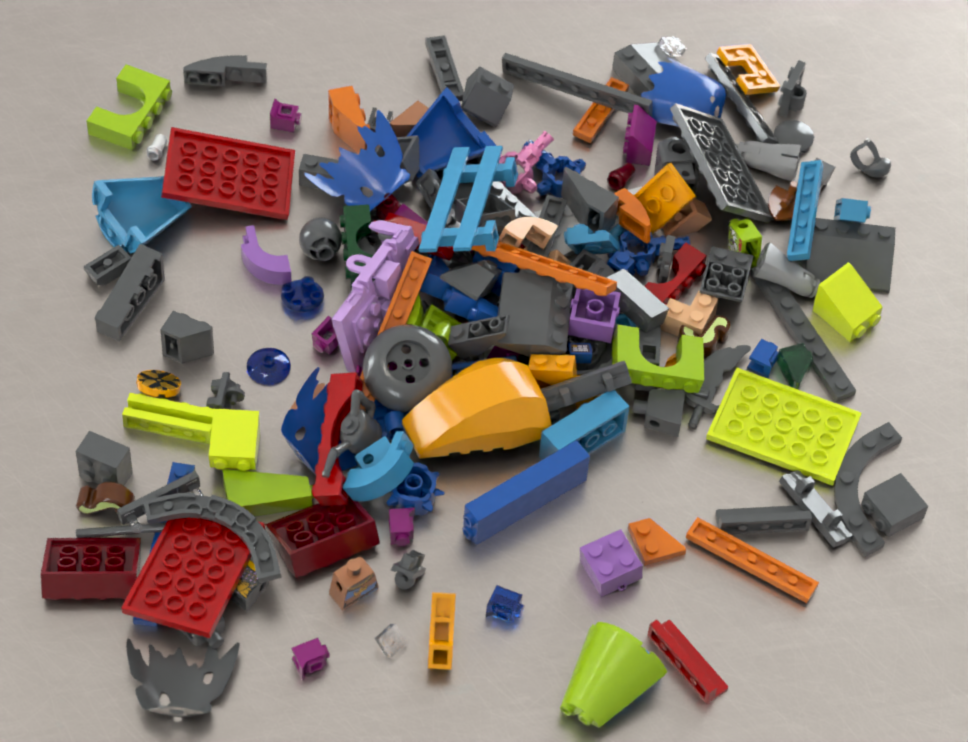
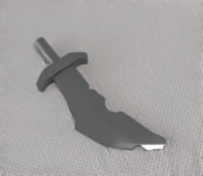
M738 345L736 348L727 347L720 349L704 360V382L701 388L710 390L708 399L685 392V401L689 406L695 408L688 423L690 427H697L703 412L707 414L717 413L720 405H714L711 402L716 388L724 380L723 372L731 371L741 358L751 350L750 346Z

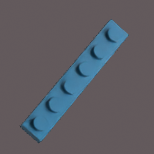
M822 160L801 162L787 250L789 261L810 259L823 172Z

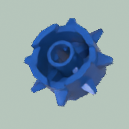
M419 462L414 463L407 477L390 491L391 497L388 499L387 505H393L394 509L415 508V515L420 516L433 511L432 506L436 496L444 495L445 493L436 488V480L440 474L438 472H430L426 465Z

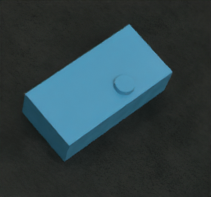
M615 390L605 392L591 402L582 404L578 410L542 431L539 457L543 460L576 440L588 454L592 453L626 431L630 406Z

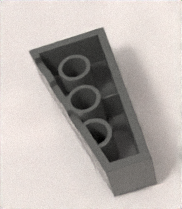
M139 244L102 308L95 315L97 332L120 342L165 281L162 253Z

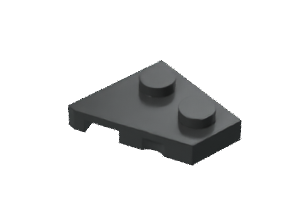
M667 235L666 243H661L660 256L657 263V268L660 269L658 283H666L668 280L676 236Z

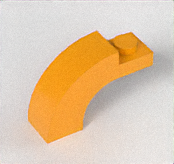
M432 592L428 668L452 670L456 593Z

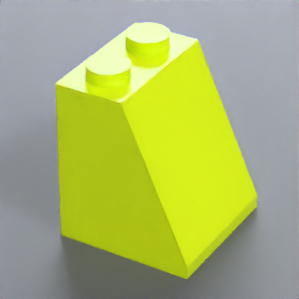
M848 262L819 284L813 311L851 342L856 337L860 338L870 326L874 327L879 323L883 306L854 267Z
M213 409L209 447L210 467L220 470L226 468L242 471L256 470L260 443L259 411Z

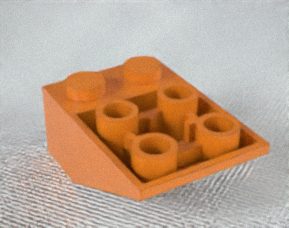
M353 85L328 90V117L333 132L358 154L361 148L367 150V144L357 129L358 126L362 128L366 126L370 129L369 124H365V111L363 108L360 109L359 106L361 105L359 94L355 93Z

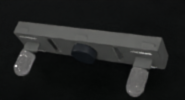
M193 471L117 509L122 525L130 522L134 532L141 533L143 527L137 518L146 514L143 501L191 491L196 495H203L199 489V475L196 471Z

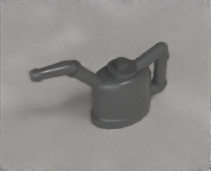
M356 389L352 392L351 411L341 423L340 440L342 443L330 449L324 471H322V477L329 478L335 460L340 454L349 450L356 456L382 438L381 425L376 419H373L376 410L375 403L369 400L362 391ZM360 404L364 406L366 412L360 409Z

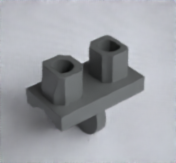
M223 372L221 379L212 380L211 391L214 395L217 394V397H209L206 406L212 409L231 410L232 405H236L237 402L244 400L245 392L240 389V384L230 379L229 372Z
M411 550L410 553L403 554L401 561L393 564L391 571L397 572L395 574V583L399 588L408 589L412 587L415 583V578L424 575L426 568L421 566L425 558L424 554Z

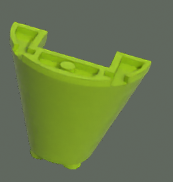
M597 622L596 625L592 624L588 630L559 708L568 716L578 714L580 721L586 725L592 724L600 728L665 676L668 671L653 651L648 654L646 649L641 646L643 642L615 625Z

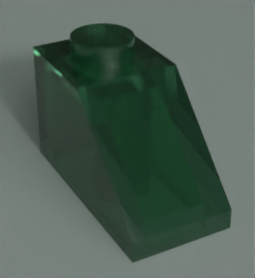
M804 343L779 349L777 364L788 386L800 390L813 362L812 353L810 350H807Z

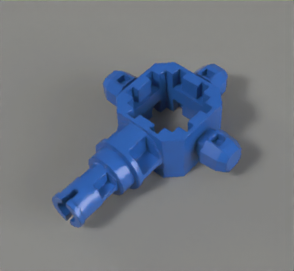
M526 142V143L523 145V147H524V146H528L529 143ZM543 150L539 158L540 161L535 164L536 168L543 172L542 181L537 184L536 191L540 195L550 192L554 197L562 198L563 181H555L554 175H556V172L564 173V168L567 167L580 174L585 170L586 163L583 159H577L572 162L567 156L554 158L550 152Z
M625 229V232L620 236V252L628 253L635 260L634 269H636L640 276L647 275L649 267L654 263L655 257L660 256L661 243H666L667 237L662 235L658 238H653L650 232V242L645 243ZM689 236L675 239L673 250H679L685 243L690 245ZM637 244H640L641 247L644 246L647 249V254L638 252L637 255H634V252L630 253V250H627V245L636 247ZM608 253V258H611L614 253Z

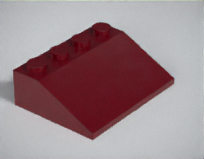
M348 496L347 505L321 506L318 503L265 524L283 561L295 578L305 576L309 572L327 567L331 563L347 559L358 552L369 550L373 546L380 544L375 520L358 501H353L350 496Z
M141 537L47 538L41 569L42 599L58 600L61 598H73L75 600H82L84 598H97L105 600L108 598H121L126 600L140 573Z

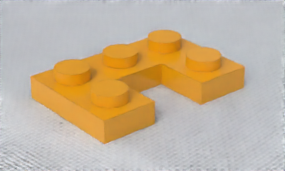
M751 44L719 47L716 53L726 67L742 65L747 74L739 75L736 79L745 95L771 93L779 90V83Z

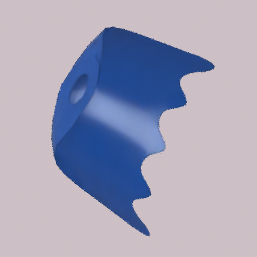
M670 58L668 59L673 63L658 62L664 70L659 74L649 75V78L654 83V89L641 93L642 97L652 100V118L655 121L678 126L674 122L673 114L670 110L674 104H679L714 116L715 109L718 106V118H721L726 92L719 82ZM712 96L715 97L713 103L710 100Z

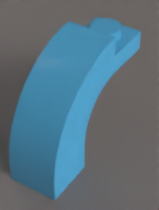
M404 431L395 432L387 454L376 465L366 469H350L343 489L353 501H368L379 498L392 491L407 477L414 465L409 457L414 444Z

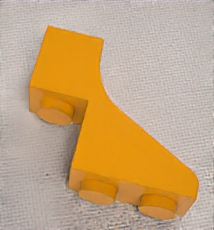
M531 354L529 369L533 377L540 381L554 385L580 376L577 375L575 355ZM600 395L576 402V409L584 403L591 402Z

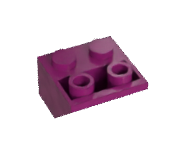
M634 105L633 113L629 112L627 125L631 126L626 128L625 140L628 142L624 141L623 154H627L625 163L650 166L657 121L639 105Z

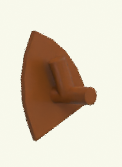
M790 182L788 190L777 185L772 190L768 199V207L775 221L793 218L797 182Z

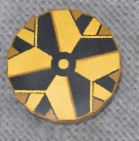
M146 370L137 375V388L146 395L159 397V394H165L166 398H170L180 392L181 381L171 373L160 370Z

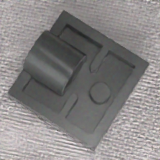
M798 60L796 66L790 68L787 77L789 80H784L780 92L783 94H781L778 101V106H780L779 115L787 117L790 110L800 111L804 107L807 91L801 84L806 62Z

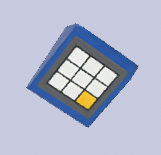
M568 343V355H575L576 363H591V344Z

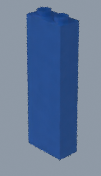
M576 440L467 503L464 508L462 528L465 537L468 540L471 539L475 545H478L587 481L590 455Z

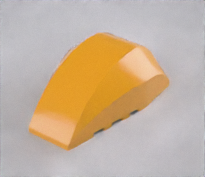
M490 358L477 361L438 387L402 419V425L409 439L414 444L413 447L419 459L449 456V453L454 452L468 454L470 451L482 449L483 452L493 451V448L501 447L504 450L513 449L540 440L542 431L552 426L546 399L528 365L508 358Z

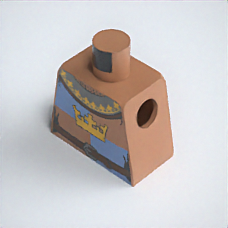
M357 557L356 559L349 560L346 565L333 573L329 595L342 611L379 588L374 571L362 557Z

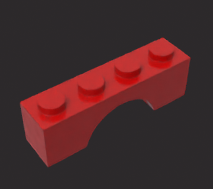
M685 243L673 256L671 268L676 277L666 283L648 282L644 287L665 305H667L670 298L678 301L685 288L689 289L694 279L705 272L707 255Z

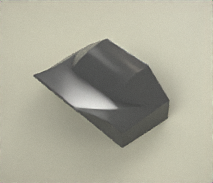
M117 245L86 264L84 271L97 285H107L121 276L131 257L120 245Z

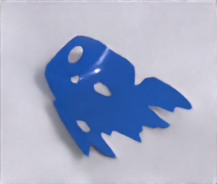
M377 110L375 132L366 126L363 128L357 127L367 144V150L361 148L359 155L340 147L341 156L338 158L339 163H319L334 179L326 178L318 173L316 176L304 173L306 178L329 195L335 197L344 195L346 205L369 204L370 211L386 199L384 198L386 193L391 195L410 178V174L405 169L400 168L403 154L391 125L380 110ZM378 145L382 146L385 152L384 157H378L375 152V148ZM367 187L371 189L373 195L368 198L361 192L360 188Z
M319 367L311 373L296 397L297 409H290L287 412L281 427L282 435L295 455L314 474L315 466L319 460L318 445L322 439L321 424L324 423L325 418L324 404L327 402L328 397L326 384L323 390L313 399L314 390L319 382L316 380L320 370ZM304 426L306 429L305 435L302 440H297L295 434ZM349 450L339 456L342 471L356 466L355 456Z

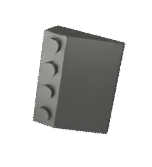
M661 42L630 44L614 52L612 69L626 84H629V88L637 96L642 97L641 93L654 89V83L649 78V75L659 74L664 70L658 62L673 63L668 58L679 61Z
M816 218L810 259L806 260L805 269L815 276V280L818 278L820 283H822L849 262L871 291L889 293L896 227Z
M504 272L498 316L509 314L510 319L507 335L494 345L528 357L531 354L564 355L567 348L573 284L568 282L561 283L553 277L541 276L536 273Z

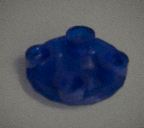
M305 276L302 279L283 284L281 299L288 309L304 313L312 311L321 305L324 299V292L322 287L314 282L313 277Z

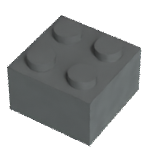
M92 431L87 433L75 451L79 476L87 482H94L96 484L115 482L124 486L133 473L130 447Z

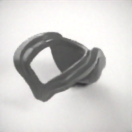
M866 138L862 144L855 147L850 153L853 165L869 176L882 177L890 172L891 161L888 158L879 156L875 144L869 138ZM865 146H868L874 156V161L870 165H864L857 154V151Z

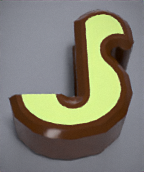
M714 316L701 335L681 325L677 341L679 342L681 335L702 337L704 357H708L715 352L718 340L722 343L727 340L730 321L725 316Z
M115 482L98 484L96 489L86 485L80 488L76 508L81 513L87 515L109 508H114L118 514L117 509L135 501V496L127 487Z

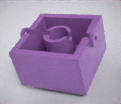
M577 288L575 298L572 299L570 306L572 311L568 335L611 343L616 317H618L620 311L619 301L621 293L613 291L606 296H598L594 294V291Z
M621 529L580 547V562L601 597L616 590L621 592L627 588V585L642 579L643 565Z

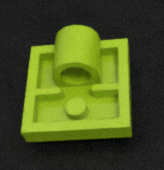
M431 304L420 326L432 331L443 341L449 351L451 360L456 357L457 354L448 345L451 326L461 323Z

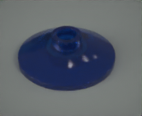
M262 348L250 355L246 367L248 375L255 382L262 385H274L287 378L291 370V363L289 357L283 351L276 348Z

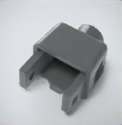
M669 137L659 142L657 145L654 176L667 164L672 163L693 193L696 194V188L699 185V165L690 154L688 143L677 137Z

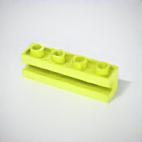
M129 393L127 399L128 407H124L122 413L124 427L210 444L213 418L212 408L194 406L186 402L169 401L165 398L149 397L145 394Z

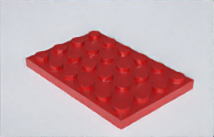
M171 127L161 197L288 220L295 150Z
M202 518L168 520L121 607L122 613L211 638L251 558V553L237 534L217 522ZM259 522L265 530V523Z

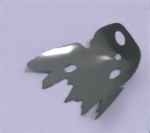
M128 638L126 650L130 672L136 680L143 684L135 690L140 705L148 711L173 717H191L211 712L212 705L210 703L221 695L232 674L240 643L237 642L221 659L218 658L217 648L212 649L209 645L204 663L200 668L197 667L196 663L188 666L180 648L176 650L175 654L165 658L160 651L155 650L154 646L149 645L148 666L143 660L140 649L136 650L131 639ZM207 672H213L210 684L203 682L204 675ZM161 692H165L170 700L168 706L160 704Z

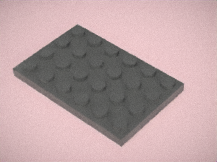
M674 104L670 108L673 114L672 118L682 131L681 136L688 143L690 154L696 159L700 173L705 176L708 182L707 187L714 194L717 206L722 211L731 212L757 221L769 223L774 218L769 211V207L723 119Z

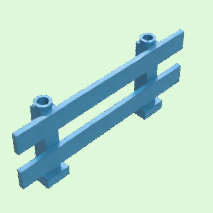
M486 146L480 164L466 165L470 147L453 148L447 168H444L443 179L426 229L422 232L419 252H437L438 247L453 246V251H471L472 246L485 245L486 251H495L499 240L496 221L489 220L486 222L485 227L478 226L492 182L505 181L506 187H515L518 178L515 157H507L505 163L498 164L503 147ZM474 182L460 227L445 228L459 183Z

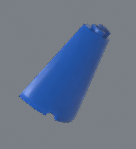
M448 87L443 90L407 135H418L419 170L416 174L419 179L429 168L435 172L447 168L452 150L455 147H470L467 161L483 156L486 146H497L485 131L480 132L462 111L460 101Z

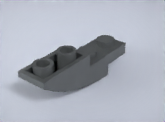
M245 55L212 57L191 63L183 68L184 83L225 86L226 80L267 83V63L248 62V58Z
M661 325L647 333L639 328V348L641 354L648 362L659 366ZM635 384V390L650 391L651 389L658 388Z

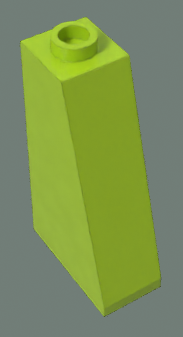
M223 470L226 499L245 508L255 517L301 510L312 506V499H314L312 494L313 485L309 484L308 476Z

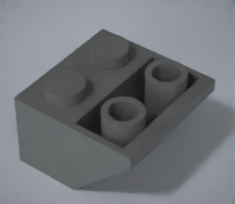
M172 311L160 329L163 356L182 364L212 356L214 353L213 326L204 321L190 318L187 314Z

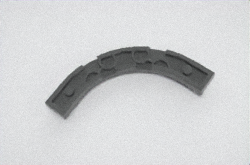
M890 422L870 431L851 446L844 456L835 479L834 502L837 505V509L843 515L841 521L852 533L851 540L865 557L883 548L885 541L871 526L862 511L858 497V482L862 470L872 459L901 443L902 437Z
M177 493L143 501L148 525L178 518H202L217 522L232 530L245 543L254 562L258 583L282 578L275 548L269 534L259 524L256 517L240 505L215 495L209 497L196 495L195 493Z

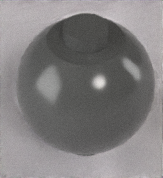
M314 218L308 221L300 231V247L309 258L327 261L336 255L341 247V231L329 219Z

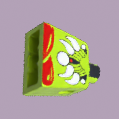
M732 219L728 223L729 249L753 255L751 268L757 267V260L761 253L762 235L750 219Z

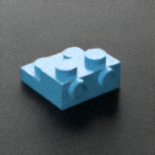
M576 224L573 228H567V231L564 232L565 243L577 255L583 249L594 255L620 251V244L606 230H598L594 233L585 224Z

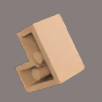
M698 291L691 306L670 298L666 305L669 311L664 323L661 325V330L678 336L681 325H684L695 331L698 335H701L716 314L719 298L702 294Z

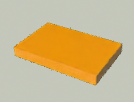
M672 163L667 164L634 195L641 202L649 216L650 232L652 235L658 232L696 197Z

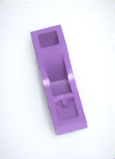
M254 225L245 226L246 235L242 236L241 258L247 270L264 282L274 285H292L288 256H276L263 251L258 244Z

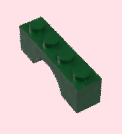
M369 204L343 206V215H339L340 228L345 230V232H341L342 245H346V249H343L344 262L349 257L358 254L372 258L373 255L362 251L357 245L361 239L371 235V229L369 228L371 224ZM355 262V263H354L355 265H358V266H361V267H363V266L366 265V264L361 263V262ZM345 266V277L350 279V286L352 288V284L359 274L348 270L347 266Z

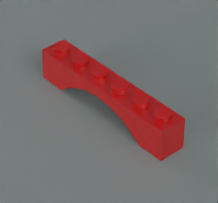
M356 372L331 374L330 382L327 384L328 397L327 402L324 404L325 418L324 423L321 424L322 439L318 445L319 460L315 466L316 481L312 487L313 497L321 506L347 505L349 495L343 489L346 478L340 467L339 457L335 460L329 478L322 477V471H324L330 449L339 445L341 423L351 411L352 392L356 389L363 392L364 382Z

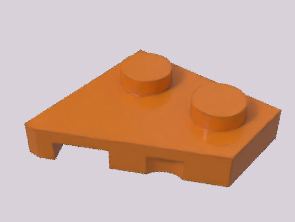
M651 518L628 524L629 533L644 566L685 555V546Z

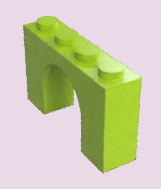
M126 64L116 78L117 90L120 93L140 100L144 103L143 107L135 113L121 115L96 106L86 121L89 135L133 151L135 146L141 143L146 130L151 128L156 115L161 113L164 103L170 100L172 90L170 80Z
M617 325L612 337V364L625 361L632 383L668 390H684L688 393H699L704 382V348L702 337L681 335L676 346V364L670 367H660L648 362L641 354L639 348V328Z

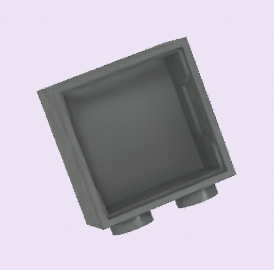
M490 193L478 227H485L487 221L495 220L497 230L501 232L508 223L515 220V209L495 194ZM469 197L456 199L455 220L460 224Z
M902 473L865 491L861 502L865 513L873 518L878 529L883 531L887 537L922 520L928 509V505Z

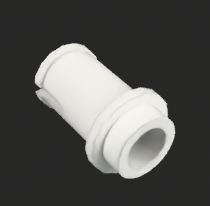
M162 134L155 136L152 145L147 148L149 159L158 160L162 157V151L168 143L166 136Z

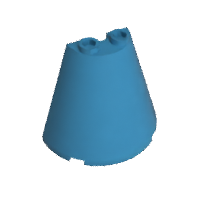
M164 176L94 181L92 188L93 205H97L98 215L95 216L102 233L113 247L120 245L130 254L136 251L139 244L144 246L189 211L192 206L189 202L161 197Z

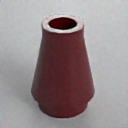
M626 163L624 166L611 171L607 177L608 185L615 190L623 189L635 173V167L631 163Z

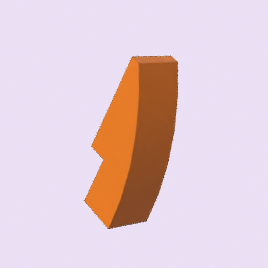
M623 188L615 192L614 194L619 197L616 214L619 216V225L645 243H649L651 224L645 208L627 189Z

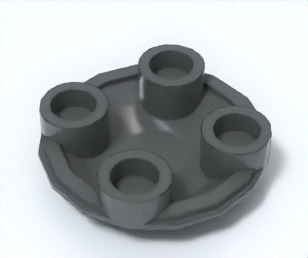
M786 120L780 123L774 130V135L779 141L777 144L802 145L801 153L808 152L814 141L812 129L801 121Z

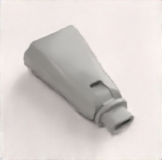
M758 141L736 144L748 167L762 170L791 182L795 181L801 159L802 145L770 144Z
M770 242L765 245L758 257L753 277L782 285L802 296L816 297L820 279L817 278L815 280V276L793 261H789L787 256Z

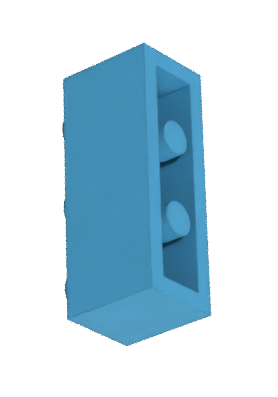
M847 198L836 200L834 220L865 223L866 219L870 218L871 206H868V201Z

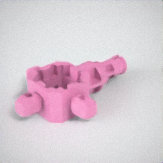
M544 131L533 144L530 143L528 146H524L519 153L511 151L507 152L504 156L501 155L498 164L505 163L507 157H515L516 165H520L525 173H521L518 176L515 187H506L505 181L499 182L512 194H519L522 190L531 194L537 190V185L533 181L532 167L540 161L541 152L554 141L553 137Z

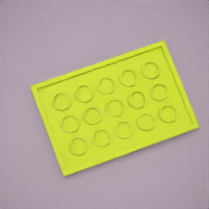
M736 368L708 430L706 439L788 470H798L805 476H811L813 479L833 486L862 413Z

